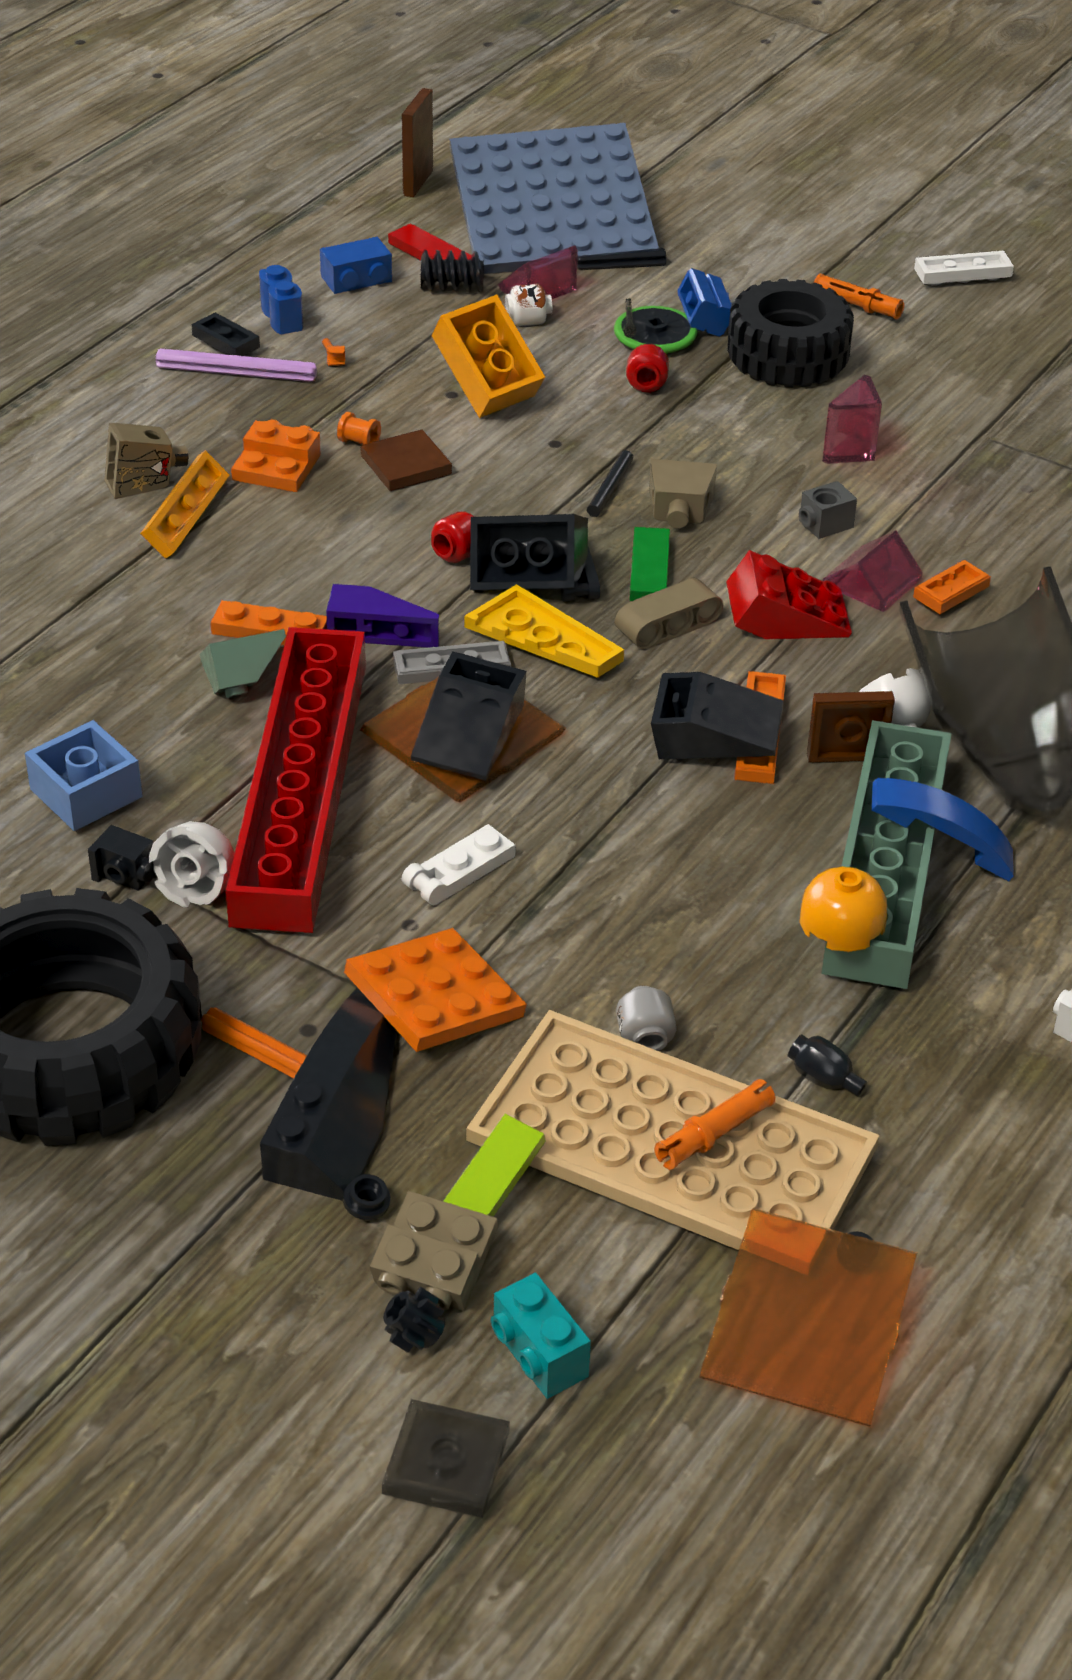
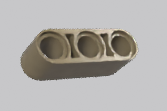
M691 578L625 604L616 615L615 626L638 648L648 649L714 622L723 610V600L701 580Z

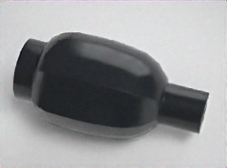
M801 1034L794 1041L787 1054V1057L794 1061L795 1068L801 1075L826 1089L835 1090L843 1087L858 1097L867 1084V1081L852 1072V1063L848 1055L821 1036L807 1038Z

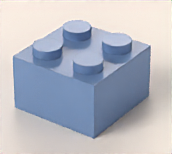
M94 720L25 752L30 790L73 831L142 798L138 760Z

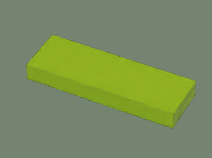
M504 1114L446 1196L444 1202L494 1217L546 1142L544 1133Z

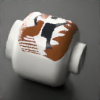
M540 284L517 285L511 289L510 294L505 295V309L516 326L542 325L545 323L546 315L552 314V298L550 294L545 295V291Z

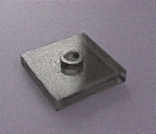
M411 1399L382 1482V1494L483 1518L510 1432V1421Z

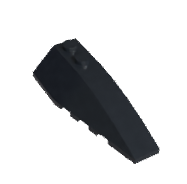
M358 987L344 1001L312 1046L260 1142L263 1180L343 1201L346 1186L356 1177L364 1175L383 1136L384 1115L388 1101L389 1080L393 1066V1052L397 1030Z

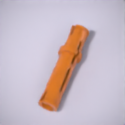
M822 273L818 274L814 280L815 283L821 284L823 288H831L836 291L838 296H842L847 303L862 307L867 313L873 314L877 312L897 320L904 311L905 302H903V299L881 294L879 289H866Z
M757 1079L750 1086L701 1117H690L684 1122L685 1124L682 1129L655 1144L654 1151L658 1161L662 1162L670 1156L671 1159L666 1161L663 1166L666 1169L673 1170L678 1164L695 1153H706L714 1147L713 1145L717 1139L765 1108L771 1107L776 1100L772 1087L769 1086L762 1092H759L761 1088L766 1086L767 1082Z

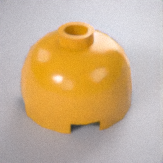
M852 867L829 868L819 873L805 889L801 903L800 925L808 937L814 934L817 938L827 941L826 948L844 952L863 950L870 947L872 939L880 934L883 935L885 932L887 897L879 882L869 873Z

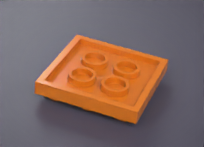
M454 928L346 959L344 973L378 1011L384 1015L388 1022L416 1052L523 1018L527 1006L525 1001Z

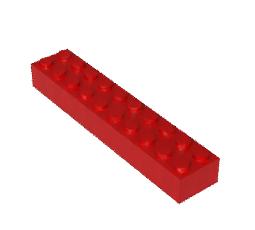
M288 628L226 887L229 928L313 933L366 670L365 632Z

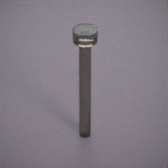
M627 298L625 300L626 325L624 326V335L627 338H632L636 335L637 331L636 326L633 324L632 300Z

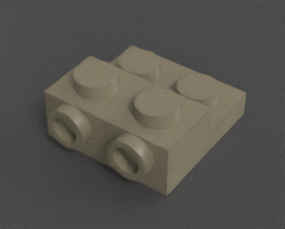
M408 1191L394 1225H387L370 1264L374 1282L382 1290L393 1295L403 1291L406 1292L407 1290L416 1294L417 1290L422 1287L439 1298L437 1305L444 1310L453 1307L464 1311L499 1227L497 1218Z

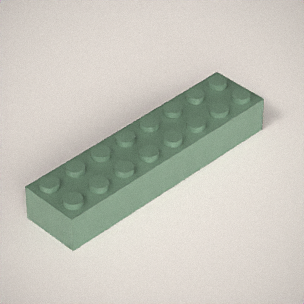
M872 720L842 867H852L865 871L879 882L887 897L886 927L884 934H880L872 939L870 947L852 952L835 951L826 948L825 945L822 974L907 989L935 828L917 818L905 828L872 811V786L877 778H893L917 782L942 790L951 733Z

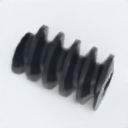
M423 250L421 256V288L424 281H426L429 290H433L436 282H439L441 290L445 291L448 283L451 282L454 291H458L461 282H463L466 291H471L473 283L476 282L479 292H483L484 258L480 260L478 252L474 251L471 259L468 260L465 251H461L458 260H455L452 250H449L446 259H442L440 250H436L433 259H430L428 251Z

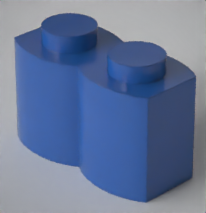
M271 265L266 269H261L259 271L261 309L270 318L272 329L278 334L302 331V292L300 287L292 282V274L287 268L280 265Z

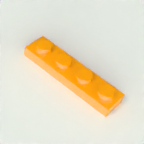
M206 450L196 457L140 534L165 559L177 550L230 476L228 472Z

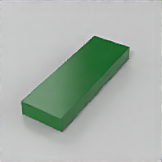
M634 527L629 601H634L667 588L670 529Z

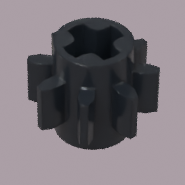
M422 1287L417 1290L416 1294L409 1290L396 1294L388 1303L383 1316L384 1323L387 1325L385 1331L391 1334L389 1342L409 1353L413 1346L422 1350L434 1345L442 1335L445 1327V1318L442 1315L444 1309L437 1305L439 1298Z

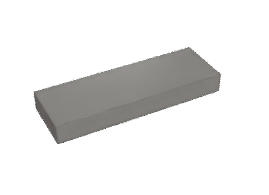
M505 641L393 651V662L398 684L437 681L452 651L511 667Z

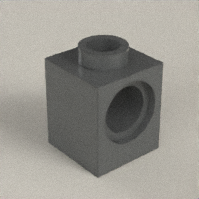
M838 481L803 491L801 508L799 509V521L818 539L854 528L857 498Z

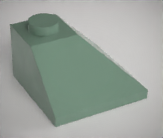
M281 629L209 644L200 653V659L214 694L225 692L226 698L248 694V687L253 686L259 680L285 639V630Z

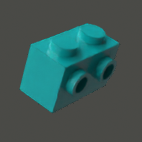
M536 1272L494 1293V1316L491 1317L493 1331L497 1338L510 1350L524 1373L533 1380L546 1399L589 1377L591 1340Z

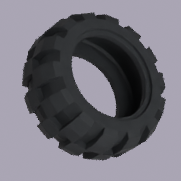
M76 888L74 895L53 896L51 889L22 894L21 903L4 909L0 907V1019L8 1011L25 1000L43 993L62 989L98 990L117 996L130 1004L128 1009L110 1024L93 1033L73 1039L50 1042L31 1041L13 1037L0 1031L1 1137L20 1142L25 1134L39 1136L44 1146L77 1144V1135L96 1131L100 1132L103 1139L132 1127L135 1114L142 1109L153 1114L174 1094L181 1082L180 1076H186L194 1062L202 1038L200 1027L202 1011L198 976L193 971L192 956L180 938L168 924L162 925V922L152 910L129 898L123 903L118 904L112 902L106 891Z

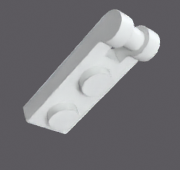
M487 824L420 865L418 863L410 864L404 870L401 880L410 889L421 891V897L430 905H437L514 858L515 844Z

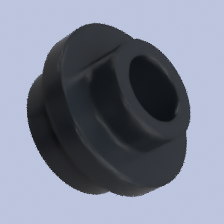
M371 1174L356 1177L346 1186L343 1195V1204L346 1210L352 1216L362 1220H374L382 1217L388 1211L391 1201L390 1192L385 1182Z

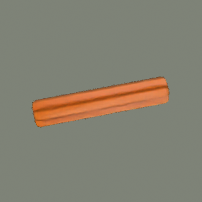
M216 1007L210 1008L201 1019L203 1031L293 1079L307 1056Z

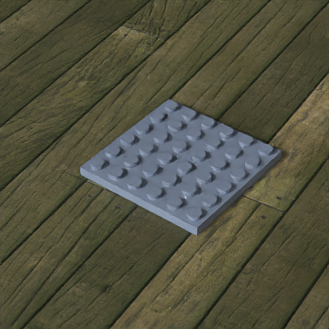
M625 123L450 138V151L472 254L474 251L478 252L480 260L484 258V274L577 265V260L580 257L659 250Z

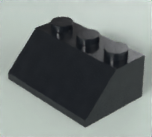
M577 514L471 517L470 590H508L516 584L524 589L577 588L588 556V518Z

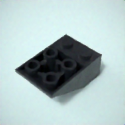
M452 651L437 680L411 754V760L486 781L524 706L527 671Z
M703 672L662 673L651 720L658 759L682 760L690 758L775 756L784 707L783 700Z

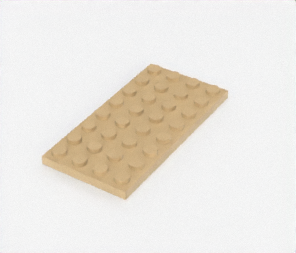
M548 1010L466 1128V1141L482 1147L504 1114H507L545 1135L546 1142L529 1166L806 1278L809 1277L878 1147L880 1135L775 1096V1103L771 1107L765 1108L717 1139L712 1149L706 1153H695L678 1164L673 1170L666 1169L663 1165L671 1158L669 1156L662 1162H659L654 1151L655 1144L682 1129L685 1124L684 1122L690 1117H701L749 1085L552 1010Z

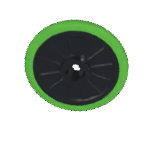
M643 306L631 309L619 316L614 325V332L618 340L632 349L643 344H654L665 353H671L688 347L697 336V329L690 327L685 313L664 306Z

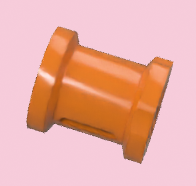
M348 411L341 416L337 426V438L345 443L351 440L365 445L379 441L381 435L380 421L375 419L367 421L356 418L354 413Z

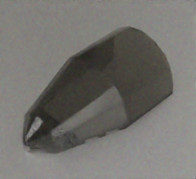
M1051 566L1043 568L1042 577L1036 591L1019 608L997 621L970 630L947 633L924 630L915 624L908 601L900 602L899 611L936 721L945 732L951 733V739L1007 806L1048 819L1056 818L1072 798V622Z

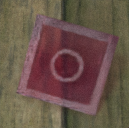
M574 245L525 263L500 282L498 286L502 292L510 294L514 286L540 284L545 291V295L550 294L552 299L573 292L577 287L578 250Z
M863 375L829 403L822 462L834 464L875 461L882 401L870 376Z
M895 530L862 545L825 576L823 581L828 580L835 583L841 589L842 594L884 612L922 579L923 572L899 533Z

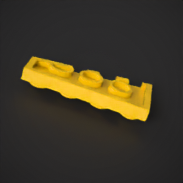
M517 584L464 616V628L499 641H505L509 645L597 678L624 661L623 648Z

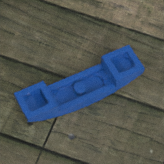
M877 778L873 782L872 811L905 828L917 818L974 848L976 865L1007 881L1014 877L1013 848L999 827L977 808L948 792L925 784L893 778Z

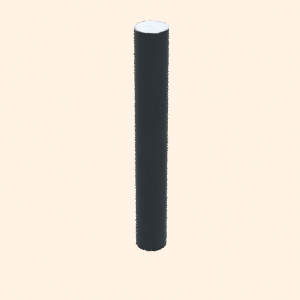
M622 451L587 507V513L590 516H599L633 460V454L630 451Z

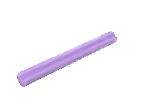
M161 348L156 353V366L165 369L314 382L317 375V367L313 362Z

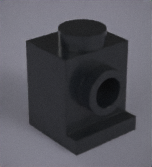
M110 825L88 848L91 879L100 882L102 878H106L116 884L139 891L155 875L153 861L149 863V854L153 840Z

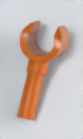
M324 338L322 344L327 351V365L344 366L345 346H333L328 338Z

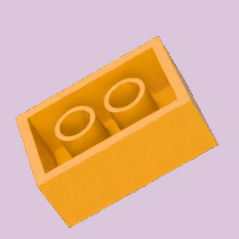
M498 295L440 316L431 336L479 418L536 395L545 379V375Z

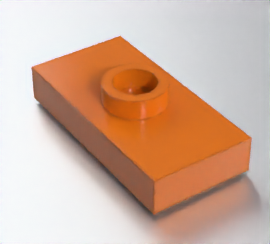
M963 560L917 585L914 588L913 597L938 614H942L988 588L991 576Z

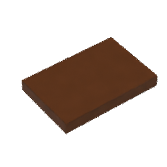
M422 88L402 113L403 194L407 197L414 198L433 172V89Z

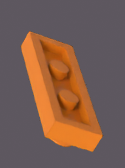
M222 600L211 620V634L234 638L281 629L285 630L287 636L289 627L327 629V617L324 615L290 611L270 606L250 605L238 601ZM286 637L281 643V645L285 644Z

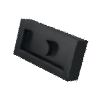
M216 312L191 324L192 336L227 355L246 356L260 347L259 335Z

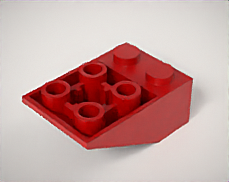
M749 550L726 581L734 624L737 628L764 639L846 638L852 634L842 591L835 583L828 580L821 581L810 576L800 568H791L781 564L770 555H760Z

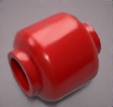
M654 344L637 346L630 353L626 366V376L631 386L638 391L651 393L659 390L665 384L669 373L667 354Z
M455 512L437 521L433 526L431 533L432 548L443 560L449 563H459L470 557L471 517H474L468 512Z

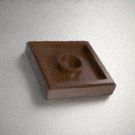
M423 429L361 445L362 458L389 491L452 474V463Z
M893 691L814 693L807 746L808 762L864 761L872 720L892 723L895 703Z

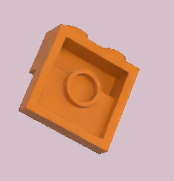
M273 419L268 421L255 420L243 438L244 450L231 468L232 480L297 492L321 455L320 432H316L306 425L289 427Z

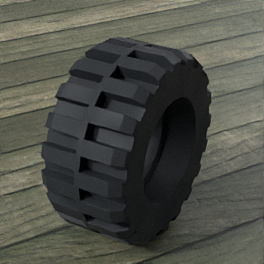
M779 279L776 282H771V280L763 281L759 286L754 284L748 287L746 291H742L732 303L727 351L734 365L743 374L748 373L750 378L756 381L763 380L768 385L775 386V384H780L789 388H793L794 385L809 387L812 383L821 384L826 382L829 377L833 379L848 363L854 314L842 296H838L836 291L831 288H823L821 284L815 282L810 284L806 283L805 280L799 279L796 281H788V279Z

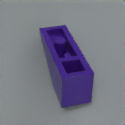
M333 584L326 610L327 629L365 632V643L425 648L439 647V614L370 586Z

